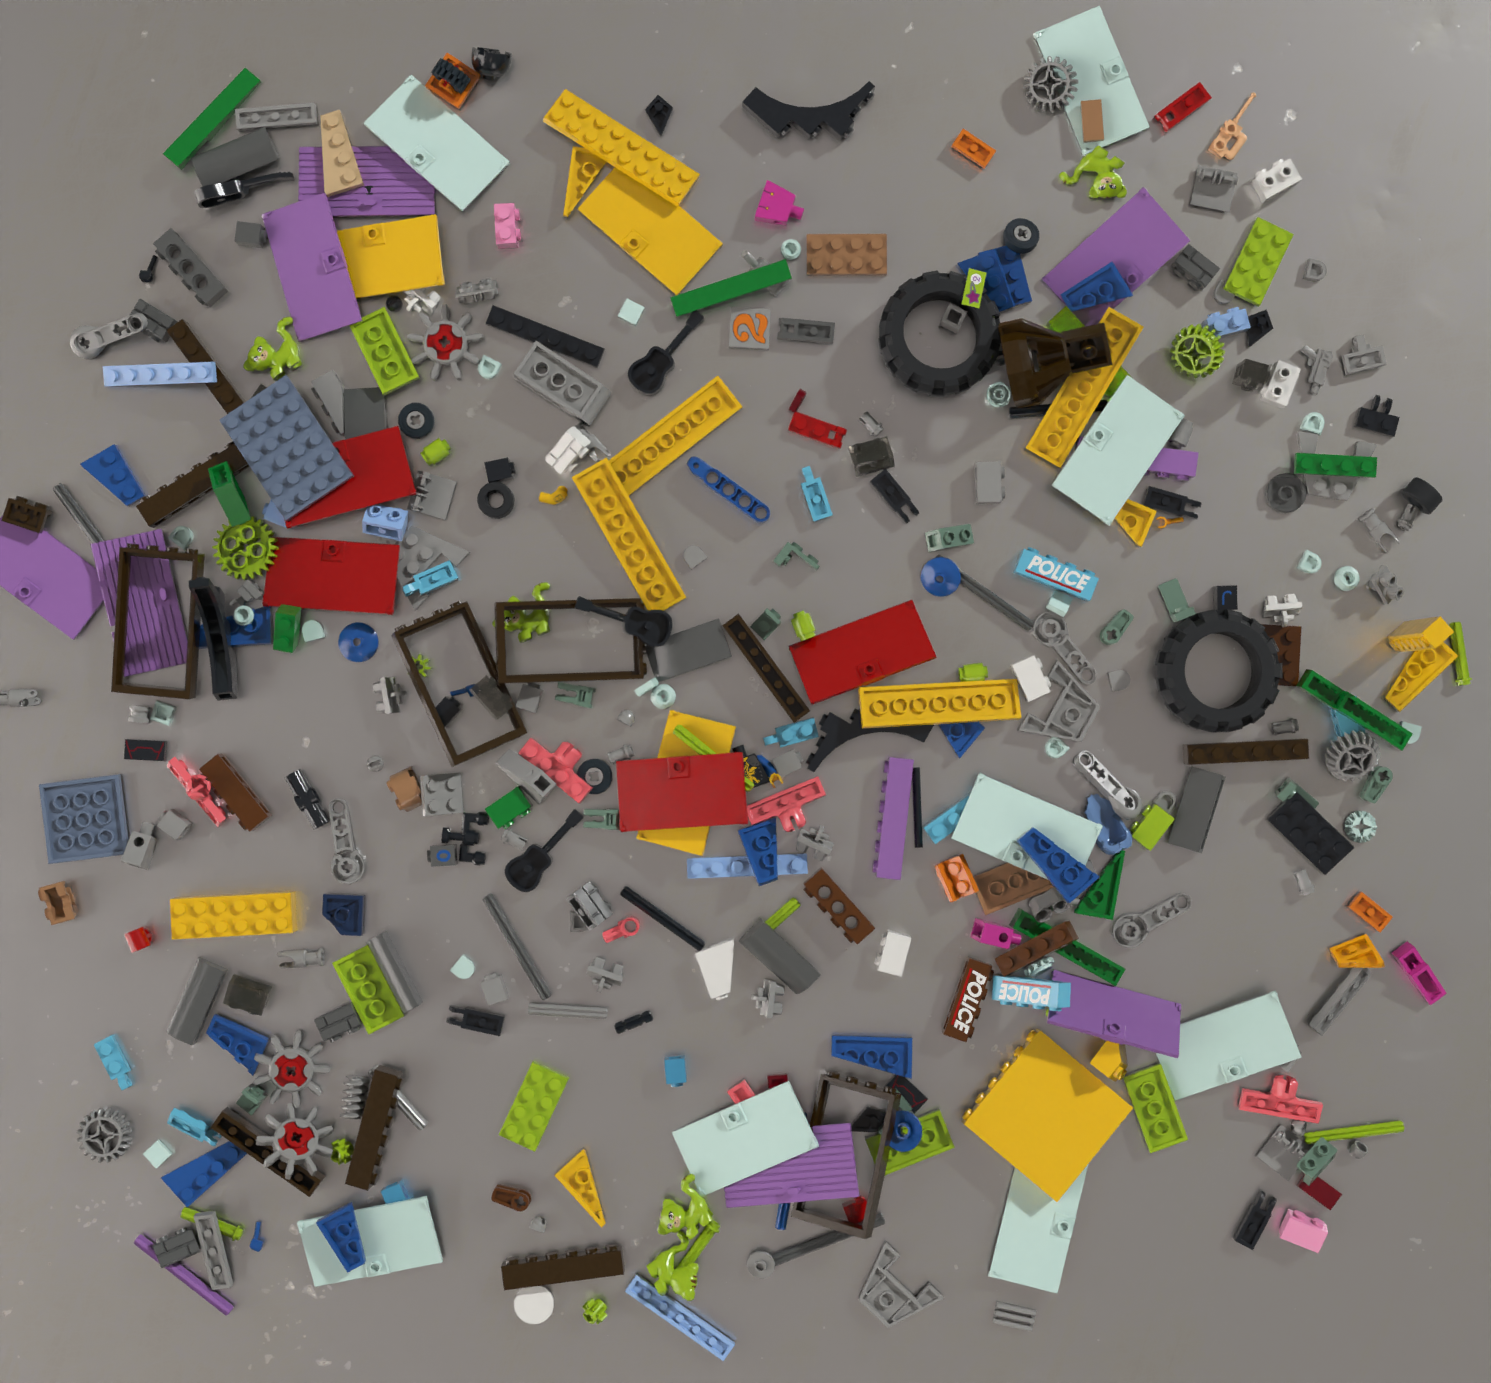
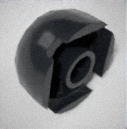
M472 47L471 61L473 68L477 73L483 75V79L495 80V77L506 74L511 64L512 53L505 51V54H500L499 50L482 47H477L476 49Z

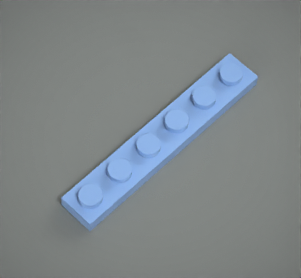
M215 362L103 366L104 386L217 382Z
M807 853L777 854L778 875L808 874ZM747 856L687 858L688 879L755 876Z
M639 1274L634 1276L625 1289L627 1294L722 1361L725 1360L735 1346V1342L667 1294L661 1296L655 1286Z

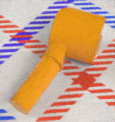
M1160 516L1156 519H1163L1165 521L1164 526L1157 527L1159 529H1163L1169 524L1184 522L1183 517L1166 519Z

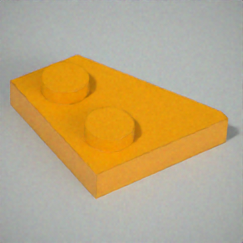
M1367 934L1329 948L1330 954L1339 968L1385 967L1383 959Z

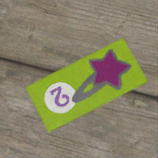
M969 268L962 300L963 305L975 308L980 307L986 272Z

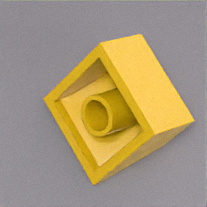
M1106 1041L1090 1064L1109 1079L1115 1082L1121 1080L1126 1075L1127 1070L1125 1069L1128 1067L1125 1044L1121 1045Z

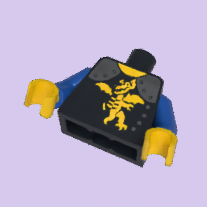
M744 745L732 748L733 753L743 752L744 775L754 783L753 788L769 782L773 788H776L774 785L776 780H780L783 784L781 776L777 773L773 764L765 757L755 753L747 756Z

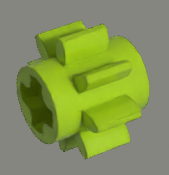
M421 654L418 655V659L412 657L415 664H418L420 661L423 669H419V673L427 677L425 672L432 669L427 667L429 659L422 660Z
M345 1138L331 1143L333 1147L331 1148L333 1150L331 1155L332 1161L338 1163V1165L351 1161V1155L354 1151L351 1142L345 1141Z
M591 1298L590 1301L588 1300L582 1306L585 1310L583 1317L590 1324L595 1322L599 1324L608 1316L605 1313L607 1306L600 1299L593 1300Z

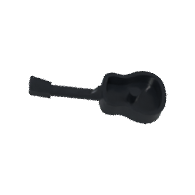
M279 172L242 181L233 180L206 185L198 188L195 191V196L200 208H211L244 198L245 195L249 194L250 187L276 180L294 181V176L291 172Z
M698 311L692 312L686 321V326L665 350L654 346L645 357L635 361L630 366L628 378L635 389L647 396L656 395L661 391L666 376L675 366V362L671 357L672 353L692 330H695L704 320L703 315Z
M581 596L577 597L575 609L585 612L591 611L623 622V632L627 635L636 636L647 646H662L670 637L672 618L665 611L643 610L640 607H631L625 615L592 604L593 602Z
M574 809L565 820L566 822L543 847L538 844H532L524 854L512 859L505 867V876L509 883L521 892L534 890L539 885L544 871L553 862L549 854L550 850L584 816Z

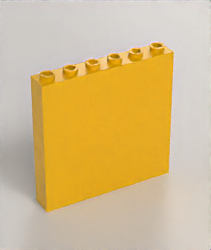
M1036 1029L1029 1032L1025 1038L1027 1041L1023 1046L1020 1045L1013 1052V1059L1003 1064L1000 1069V1075L990 1080L987 1085L989 1087L985 1093L981 1092L975 1099L976 1104L973 1108H968L964 1112L961 1122L1052 1199L1058 1202L1131 1112L1133 1107L1045 1033Z

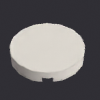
M545 1285L521 1288L514 1300V1310L517 1316L528 1324H540L546 1321L554 1308V1297Z

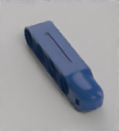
M695 456L687 461L691 472L704 481L707 487L755 522L765 523L769 519L770 510L764 503L720 471ZM714 473L718 476V480L716 483H709L707 476ZM726 485H731L734 487V493L726 495L723 493V488ZM742 497H748L751 503L747 507H742L739 504V500ZM757 509H764L767 512L766 517L763 519L757 518L755 515Z

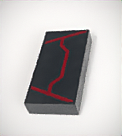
M125 739L124 759L166 761L167 741Z
M895 1074L885 1084V1086L897 1088L912 1107L911 1111L914 1114L928 1100L906 1077Z

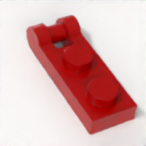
M1199 82L1158 112L1154 118L1157 122H1161L1163 125L1162 129L1167 133L1207 103L1212 97ZM1168 113H1171L1174 117L1171 121L1166 117Z
M799 412L793 414L788 428L790 432L841 449L843 444L841 442L842 438L847 433L845 428ZM830 431L836 433L834 439L828 438Z

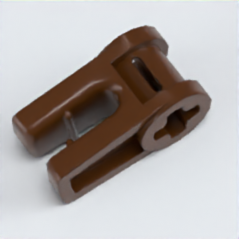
M498 1184L492 1193L491 1200L521 1212L529 1206L531 1194L523 1189ZM520 1197H523V1201H524L523 1204H520V1203H519V1202H520V1200H519Z

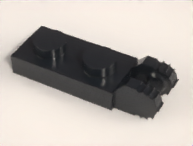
M886 468L870 481L892 510L897 512L906 524L910 520L901 510V507L906 504L914 515L917 516L919 514L918 509L910 501V497Z
M1148 486L1143 505L1148 508L1191 519H1197L1198 514L1185 511V505L1201 508L1202 504L1201 502L1188 499L1187 496Z
M453 1005L449 1007L451 1012L464 1015L462 1020L453 1017L447 1018V1023L461 1026L463 1029L501 1036L504 1015L467 1007L463 1008Z
M1263 1191L1258 1193L1254 1204L1251 1205L1234 1237L1236 1242L1251 1250L1257 1244L1277 1202L1276 1198L1271 1197L1266 1204L1265 1210L1261 1209L1260 1206L1266 1196Z

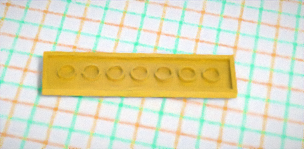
M567 89L562 92L543 118V122L677 207H679L700 176L693 169Z
M1108 307L1099 323L1105 324L1112 365L1073 373L1072 376H1068L1026 446V449L1059 468L1063 465L1144 326Z
M719 376L712 379L608 460L628 496L743 407Z
M607 457L573 476L574 483L647 610L664 611L687 598Z
M1017 679L859 687L858 689L862 729L1021 719Z

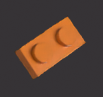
M962 129L951 146L983 169H985L996 153L995 149L965 129Z
M1361 891L1347 906L1380 933L1393 918Z

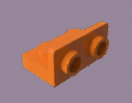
M963 854L946 859L935 865L937 876L940 878L945 894L950 902L979 891Z

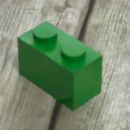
M281 604L276 611L273 650L293 653L298 646L301 607Z
M518 786L485 808V811L498 829L502 826L506 829L514 824L513 819L517 816L523 818L531 812L529 808L533 804L522 788Z

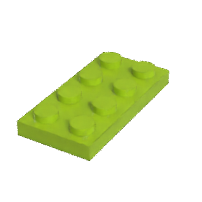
M1257 217L1223 289L1259 307L1294 234Z
M385 307L362 317L361 322L349 325L384 396L420 379Z
M368 945L332 963L368 1034L405 1016Z
M533 1061L499 1136L535 1152L569 1077Z
M1158 1063L1125 1075L1123 1081L1148 1151L1153 1153L1187 1141L1188 1138L1162 1065Z
M940 1109L917 1117L922 1126V1138L914 1149L900 1152L890 1147L885 1175L955 1148ZM903 1127V1133L907 1134L908 1129ZM880 1133L865 1138L874 1163H876L879 1149Z

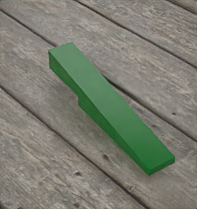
M244 68L167 148L163 155L179 169L183 170L206 141L210 142L235 113V109H238L261 81L248 69Z
M784 259L670 297L676 317L791 280L792 277L787 261Z
M1306 669L1296 687L1403 751L1413 734L1313 670Z
M1018 908L1009 924L1012 928L1030 938H1034L1053 928L1045 922H1037L1034 916ZM1074 941L1055 951L1114 986L1117 985L1125 971V968L1078 941Z

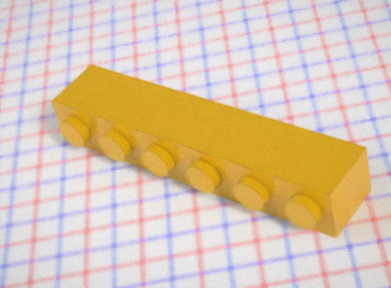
M1441 616L1405 621L1387 638L1390 640V646L1395 651L1436 649L1454 631Z

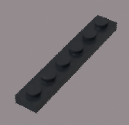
M494 305L486 321L488 326L532 343L538 341L552 351L598 368L605 348Z

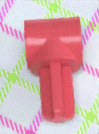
M628 916L619 921L617 926L604 931L602 936L606 943L622 936L624 938L633 936L638 932L640 922L636 917ZM627 921L635 922L636 929L634 931L626 929L625 923Z

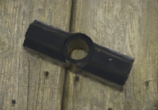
M301 769L284 777L294 794V800L298 808L305 813L313 830L330 822L320 805L321 801L313 787H310Z

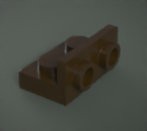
M16 496V499L8 498L1 521L42 534L47 516L52 514V511L47 509V505L35 502V505L28 503L29 499Z

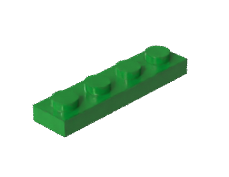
M1295 453L1294 474L1376 477L1377 457Z

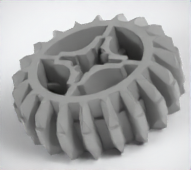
M1048 56L1047 63H1045L1044 59L1041 58L1040 66L1034 62L1033 66L1036 69L1034 71L1028 69L1027 71L1031 74V77L1025 76L1024 80L1030 83L1025 84L1024 89L1030 90L1025 95L1026 97H1031L1029 100L1031 104L1036 102L1035 108L1039 109L1042 105L1044 112L1047 111L1048 106L1050 111L1054 112L1056 105L1059 110H1062L1061 103L1068 106L1069 102L1066 99L1068 97L1072 100L1075 98L1071 91L1077 92L1078 89L1072 85L1078 84V80L1072 78L1077 73L1076 71L1070 72L1073 66L1071 64L1066 66L1067 61L1065 59L1060 63V58L1056 56L1054 62H1052V57ZM1053 68L1063 71L1066 79L1055 78ZM1047 70L1045 78L1036 82L1038 76ZM1052 78L1055 84L1052 85V88L1050 90V88L1045 85L1050 84V80ZM1066 86L1064 92L1055 99L1057 90ZM1036 89L1046 90L1049 100L1040 98L1036 93Z
M1352 730L1350 734L1344 732V736H1337V741H1331L1332 746L1327 747L1328 753L1325 754L1326 766L1330 773L1338 780L1342 779L1345 782L1348 779L1353 782L1355 778L1361 780L1363 775L1368 776L1369 771H1374L1373 766L1379 765L1378 759L1381 758L1380 748L1376 740L1361 730L1357 733Z
M100 1108L98 1112L93 1110L90 1112V1116L86 1115L84 1117L85 1122L82 1121L79 1124L82 1129L77 1130V1134L82 1135L77 1138V1142L83 1143L79 1149L85 1148L87 1150L84 1152V1155L92 1154L90 1159L94 1160L97 1157L98 1163L103 1162L104 1159L109 1163L111 1159L117 1160L119 1155H124V1149L130 1147L127 1142L132 1140V1137L127 1135L132 1132V1129L126 1128L130 1122H123L125 1115L118 1117L119 1111L115 1110L112 1113L111 1108H107L106 1111ZM98 1120L97 1132L90 1134L92 1125ZM109 1122H111L117 1129L111 1128ZM104 1132V1134L107 1133V1135L110 1136L105 1139V1137H102V1135H98ZM119 1136L117 1146L111 1150L112 1139ZM93 1142H97L101 1149L95 1146Z

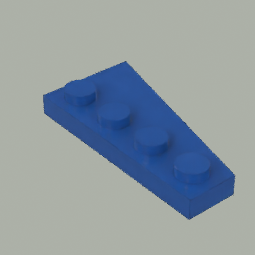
M263 606L258 609H252L254 619L247 626L237 624L233 615L226 617L231 626V647L273 644L272 607ZM203 624L200 625L199 649L208 648Z
M1031 827L1016 840L1067 903H1071L1099 878L1097 874L1090 871L1065 850L1055 845L1053 841L1034 827Z
M228 1141L162 1176L161 1179L183 1204L189 1207L247 1153Z

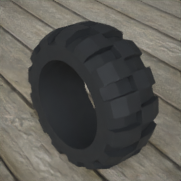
M936 270L925 272L922 276L915 279L910 278L899 286L894 295L889 298L883 310L878 338L880 353L883 354L886 367L894 378L900 379L905 387L916 393L920 391L929 394V396L944 397L948 394H959L966 391L982 380L990 371L999 355L1001 336L998 326L1000 323V312L995 301L990 300L985 288H983L979 308L963 305L962 300L967 280L963 274L953 271L939 273ZM934 300L948 301L967 311L975 328L976 344L973 354L963 363L951 368L930 367L917 360L908 349L904 339V321L913 309L925 302Z
M1213 609L1196 613L1183 619L1164 638L1165 642L1161 650H1158L1156 658L1157 677H1155L1158 692H1161L1165 700L1164 704L1173 715L1183 720L1184 724L1208 732H1231L1240 730L1250 723L1254 724L1265 715V710L1268 706L1274 704L1280 691L1277 687L1279 679L1282 678V663H1279L1277 652H1279L1274 638H1270L1264 631L1265 627L1254 618L1250 619L1242 615L1241 612L1233 610ZM1209 634H1221L1237 641L1246 651L1251 664V679L1246 692L1237 702L1222 709L1212 708L1200 702L1190 691L1185 678V663L1190 650L1200 639Z

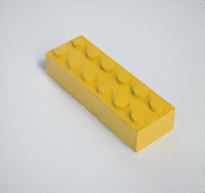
M295 891L175 897L170 899L172 940L282 934L297 931Z

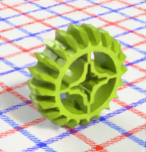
M1193 324L1189 325L1188 328L1184 327L1180 330L1181 333L1178 332L1175 335L1176 339L1171 343L1173 347L1170 349V352L1174 353L1171 359L1177 360L1174 367L1180 365V373L1187 371V377L1191 376L1192 373L1194 378H1198L1200 375L1202 378H1205L1208 374L1212 375L1215 370L1220 368L1219 363L1224 361L1222 356L1225 354V350L1220 349L1224 346V343L1218 341L1221 336L1215 337V330L1208 331V326H1205L1203 329L1201 324H1197L1195 327ZM1194 338L1192 345L1184 346L1186 339ZM1211 356L1208 364L1201 365L1203 358Z

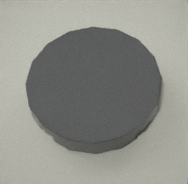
M1279 474L1272 478L1266 486V501L1277 512H1294L1305 501V484L1294 474Z

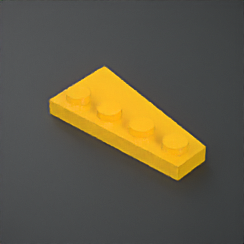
M1444 642L1436 649L1414 651L1386 695L1385 700L1400 713L1458 658V655Z

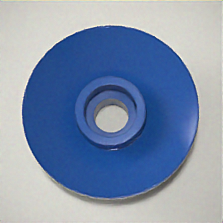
M933 558L924 565L921 571V582L924 588L935 596L943 597L956 591L961 581V573L958 566L948 558ZM937 576H942V577H943V581H942V582L937 581L936 577H937Z
M355 622L349 624L339 635V649L342 655L350 661H367L374 656L378 649V636L375 630L365 623ZM356 638H359L361 641L358 646L354 645Z
M896 1111L895 1126L889 1146L900 1152L910 1151L921 1141V1123L909 1111ZM903 1127L908 1129L907 1134L903 1133Z

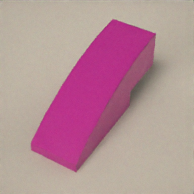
M1408 941L1391 953L1429 1005H1432L1447 994L1429 965L1424 962L1416 948Z

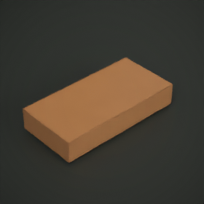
M1101 99L1081 101L1083 143L1104 141Z

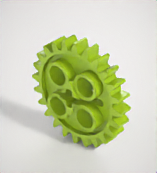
M254 516L242 525L232 527L229 520V526L222 524L224 531L217 530L220 538L213 539L218 542V545L212 546L213 549L218 550L213 556L220 558L216 564L223 565L221 571L225 572L228 570V576L234 575V578L238 580L242 576V579L247 581L248 575L254 580L255 573L262 577V570L269 571L267 565H274L271 557H277L273 550L279 549V547L273 545L278 539L271 538L275 532L272 530L268 531L270 525H263L264 521L261 519L257 521V518ZM252 529L253 535L251 538L247 539L246 533L248 530ZM234 539L236 542L235 547L230 549L229 542ZM245 544L248 545V546L246 547V550H247L246 552L243 551V549H245V546H244ZM261 546L262 553L256 556L255 551ZM244 556L245 563L239 566L238 560Z

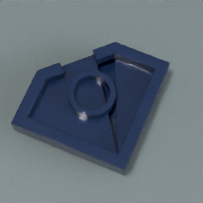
M323 894L322 915L334 925L341 935L362 936L364 895Z

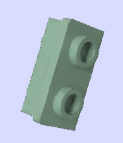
M1322 1137L1296 1165L1305 1174L1303 1181L1308 1186L1335 1158L1338 1151Z

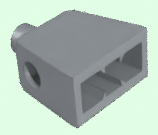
M143 822L140 832L132 831L121 859L122 862L149 870L157 839L151 836L155 825Z

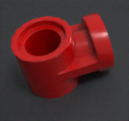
M144 927L124 934L131 953L150 946L153 940L152 933Z

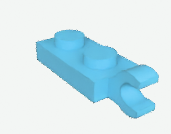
M810 466L802 468L806 482L801 483V487L813 522L832 516L833 514L820 477L814 479Z
M449 560L414 575V582L403 586L402 590L405 597L417 591L422 596L458 580V576Z
M814 718L775 728L776 734L764 737L763 740L765 746L779 742L781 748L817 738L819 735Z
M114 1034L93 1044L111 1080L117 1078L121 1090L132 1086V1082L127 1075L131 1068Z
M173 1108L169 1115L167 1124L200 1142L205 1140L210 1145L216 1146L218 1140L214 1139L213 1136L222 1137L213 1129L209 1130L210 1126L206 1125L205 1122L189 1116L183 1110Z

